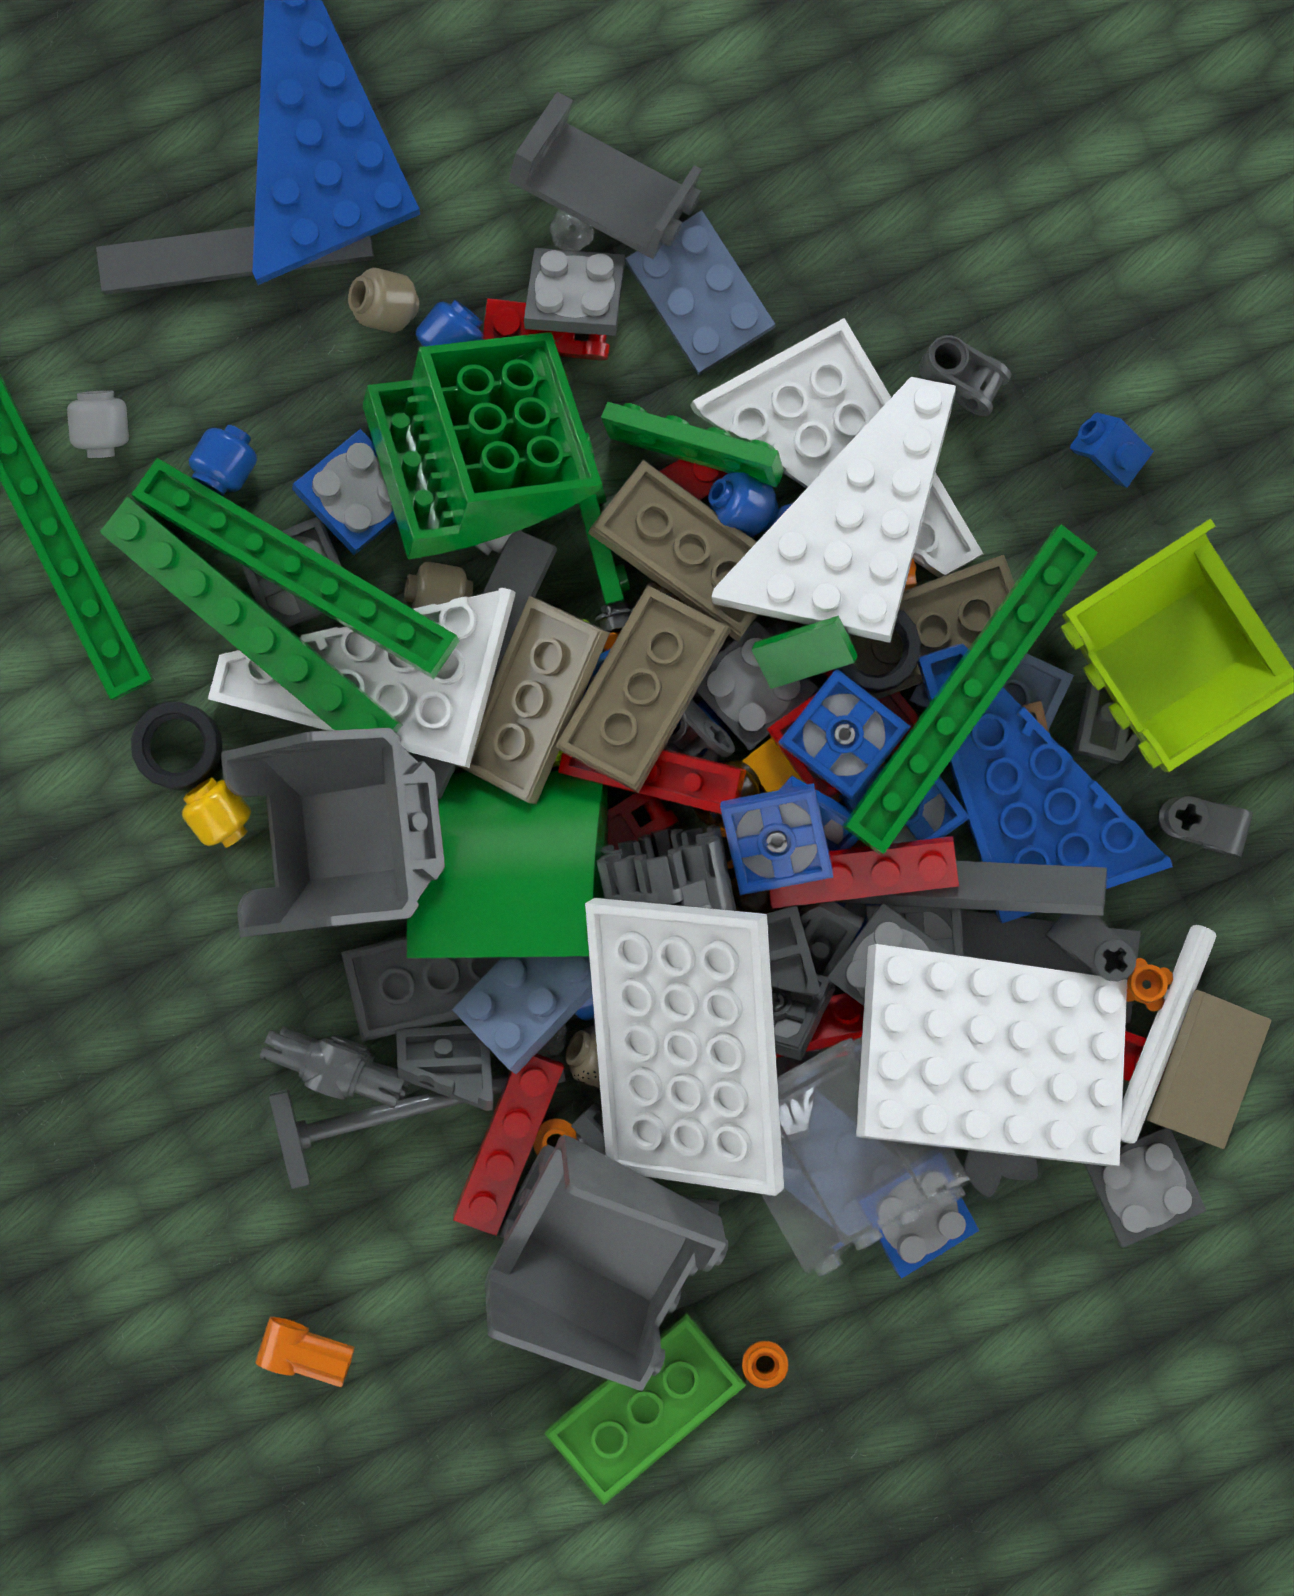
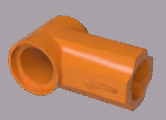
M269 1317L255 1364L274 1373L291 1376L297 1373L342 1387L355 1347L310 1333L309 1328L292 1320Z

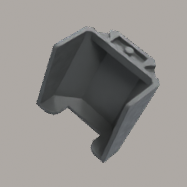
M391 728L311 731L221 752L224 781L232 793L240 797L266 796L275 887L250 890L241 898L237 910L240 937L411 918L419 906L417 900L429 882L438 878L445 867L435 772L424 761L417 762L400 744L401 738Z
M566 1135L561 1136L556 1147L546 1145L540 1150L502 1222L498 1237L504 1238V1242L493 1264L489 1267L485 1281L488 1336L643 1391L651 1375L656 1376L663 1366L665 1350L661 1348L659 1326L667 1312L672 1313L676 1309L685 1280L688 1276H694L698 1269L708 1272L714 1265L719 1266L726 1256L728 1239L725 1238L722 1218L580 1141Z

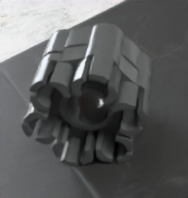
M719 826L707 827V833H704L703 827L688 829L684 832L683 829L651 832V835L645 834L639 837L638 841L629 840L618 843L619 850H614V845L605 846L601 852L602 857L597 861L604 899L737 911Z

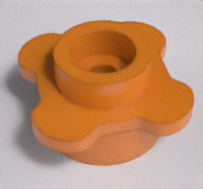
M1137 958L1136 967L1127 981L1126 1002L1135 1000L1145 1004L1150 1011L1160 1010L1165 1002L1163 996L1167 991L1168 985L1173 981L1172 972L1166 967L1159 968L1155 965H1148L1146 960ZM1143 981H1149L1151 987L1145 989L1142 985Z

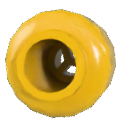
M213 777L208 778L184 796L183 800L186 802V805L182 810V817L204 845L212 846L221 842L227 848L240 840L248 832L243 825L248 821L251 809L242 797L235 795L228 789L224 780L216 782Z

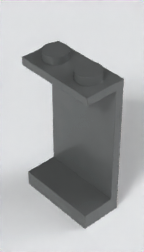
M557 92L515 153L508 182L654 259L663 244L670 247L682 226V222L678 220L681 214L690 215L694 210L702 193V190L696 188L702 169L694 165L682 185L569 125L567 121L573 100Z

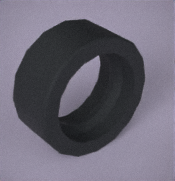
M899 609L894 628L901 636L903 653L898 665L890 672L881 675L866 674L857 669L854 664L837 669L866 692L881 693L895 689L909 678L919 660L921 640L916 625L904 611Z
M163 702L149 709L136 723L131 737L132 758L139 772L152 783L173 790L191 789L207 780L217 769L221 759V752H223L222 735L215 721L202 709L183 702ZM170 719H183L191 722L199 729L203 737L204 750L201 759L193 768L185 772L172 773L163 770L155 763L151 754L150 741L154 731L162 723Z

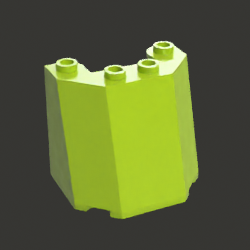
M1211 518L1062 614L1066 622L1061 626L1064 635L1075 650L1080 648L1083 656L1089 663L1083 667L1086 676L1097 691L1102 688L1106 689L1114 702L1108 706V709L1122 730L1130 726L1141 742L1138 747L1146 761L1153 769L1160 766L1164 772L1172 771L1294 693V669L1281 652L1206 535L1207 532L1216 527Z

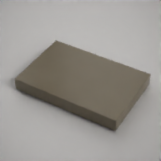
M1195 989L1147 1121L1225 1149L1272 1020Z

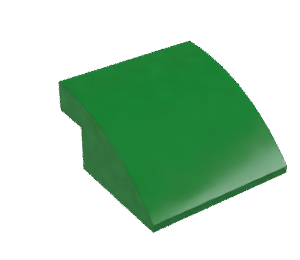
M552 332L419 347L411 380L367 385L363 410L408 560L472 547L509 535L550 518L601 490L602 482Z
M550 771L537 804H533L472 773H453L441 799L438 798L445 867L436 880L429 882L417 900L419 906L411 918H407V958L589 956L585 903L593 898L604 899L597 861L602 857V849L608 846V785L558 773V771Z

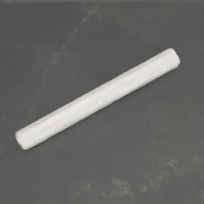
M1193 925L1188 932L1172 973L1173 981L1168 985L1167 991L1163 996L1165 1002L1163 1007L1157 1011L1122 1101L1121 1141L1135 1143L1138 1139L1193 993L1197 988L1215 942L1216 933L1204 926Z

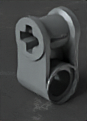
M943 335L937 338L930 345L919 364V372L922 379L955 385L956 395L954 400L967 411L985 417L989 416L992 412V401L1000 387L1008 384L1012 378L1010 370L1003 363L984 355L963 342L960 338L952 335ZM935 355L948 357L953 364V369L941 368L935 360ZM985 381L986 384H985L984 388L981 390L980 387H981V385L983 384V382Z
M693 698L680 719L681 725L676 726L664 747L665 750L717 762L721 757L727 758L731 756L735 751L734 744L727 733L705 714ZM704 748L708 749L703 755H700Z
M1190 796L1174 797L1161 805L1158 811V823L1165 834L1201 845V847L1234 857L1242 856L1253 812L1236 806L1210 802ZM1185 810V814L1191 816L1190 824L1182 825V821L1175 818L1176 811Z
M1062 914L1045 934L1055 946L1073 960L1080 962L1094 975L1101 976L1108 981L1118 982L1124 980L1132 974L1136 967L1134 950L1110 930L1097 915ZM1118 950L1120 954L1117 957V961L1121 964L1120 968L1105 970L1103 967L1107 961L1102 956L1104 951L1116 952Z

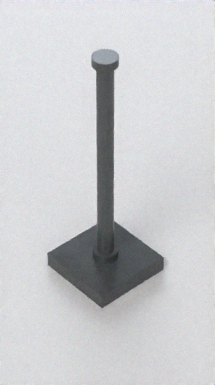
M559 1055L549 1057L561 1062ZM562 1071L558 1083L565 1082L564 1071ZM510 1072L492 1077L493 1095L502 1093ZM289 1089L273 1092L269 1096L291 1189L310 1185L311 1177L304 1149L311 1148V1142L464 1103L437 1092H430L399 1100L394 1109L383 1104L306 1124L305 1120L297 1121Z

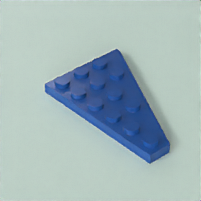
M264 0L252 268L258 285L315 261L369 235H375L420 215V209L322 0Z
M957 644L919 657L917 664L929 702L933 700L967 652L968 648L964 644ZM1002 687L949 762L962 807L970 817L967 823L979 861L1107 868L1106 889L1173 867L1170 858L1146 836L1139 825L1122 811L1121 807L1096 781L1090 778L1072 759L1073 757L1050 736V733L1027 709L1022 707ZM995 910L1000 923L1035 913Z

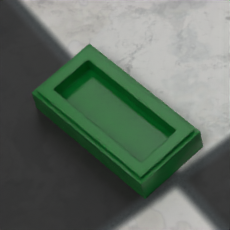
M839 615L757 641L751 649L770 689L853 664L858 656Z

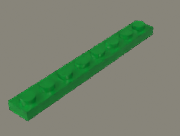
M0 374V481L110 700L115 701L155 680Z
M159 458L154 461L131 494L138 503L432 679H435L460 642L456 634Z
M127 496L101 529L100 533L333 730L391 728L397 733L403 726L401 722L135 499Z
M1062 524L1054 528L842 827L879 855L886 852L1097 555V551Z

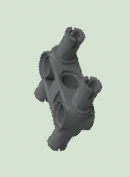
M283 1026L279 1034L270 1030L264 1042L274 1046V1049L265 1046L260 1053L261 1060H267L299 1072L298 1077L302 1078V1081L305 1082L304 1086L338 1099L353 1097L356 1093L394 1109L397 1102L405 1099L408 1089L403 1088V1086L408 1087L411 1084L404 1079L398 1078V1069L376 1062V1056L372 1055L370 1048L335 1035L317 1040Z

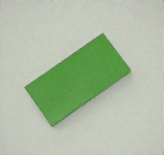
M687 1312L660 1334L661 1348L665 1350L664 1363L656 1376L651 1375L643 1391L606 1379L545 1430L544 1434L603 1505L746 1386L742 1378Z

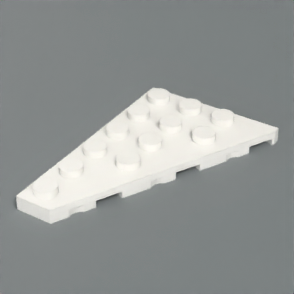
M845 318L698 397L692 401L690 406L696 415L714 427L728 432L733 438L747 442L756 439L772 445L779 452L784 474L807 489L891 399V396ZM935 472L913 560L938 578H941L979 558L983 552Z
M910 377L718 583L712 593L713 604L806 625L839 615L847 634L890 643L954 403L956 386Z
M499 588L498 591L473 597L465 596L452 599L447 603L431 604L413 609L456 634L460 640L435 679H432L347 627H334L301 635L300 639L403 724L396 734L401 738L400 744L408 752L470 768L516 592L506 588ZM240 650L219 655L208 696L209 700L327 731L333 730Z

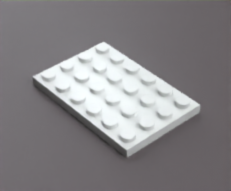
M593 898L585 903L606 1156L645 1177L776 1196L784 1189L767 914Z
M881 944L868 946L856 1137L1101 1166H1120L1127 980L1124 979L1118 982L1108 981L1097 975Z

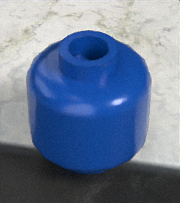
M454 300L452 304L439 302L417 327L416 337L423 347L484 340V335L480 330L483 322L457 300Z
M227 425L225 430L219 428L207 429L188 461L190 468L194 472L191 478L221 496H224L225 492L234 493L239 491L257 462L255 451L248 445L251 437L232 425Z
M744 472L726 474L712 485L709 492L710 509L716 512L719 521L725 526L741 530L749 537L766 531L776 519L778 503L773 487L757 481Z

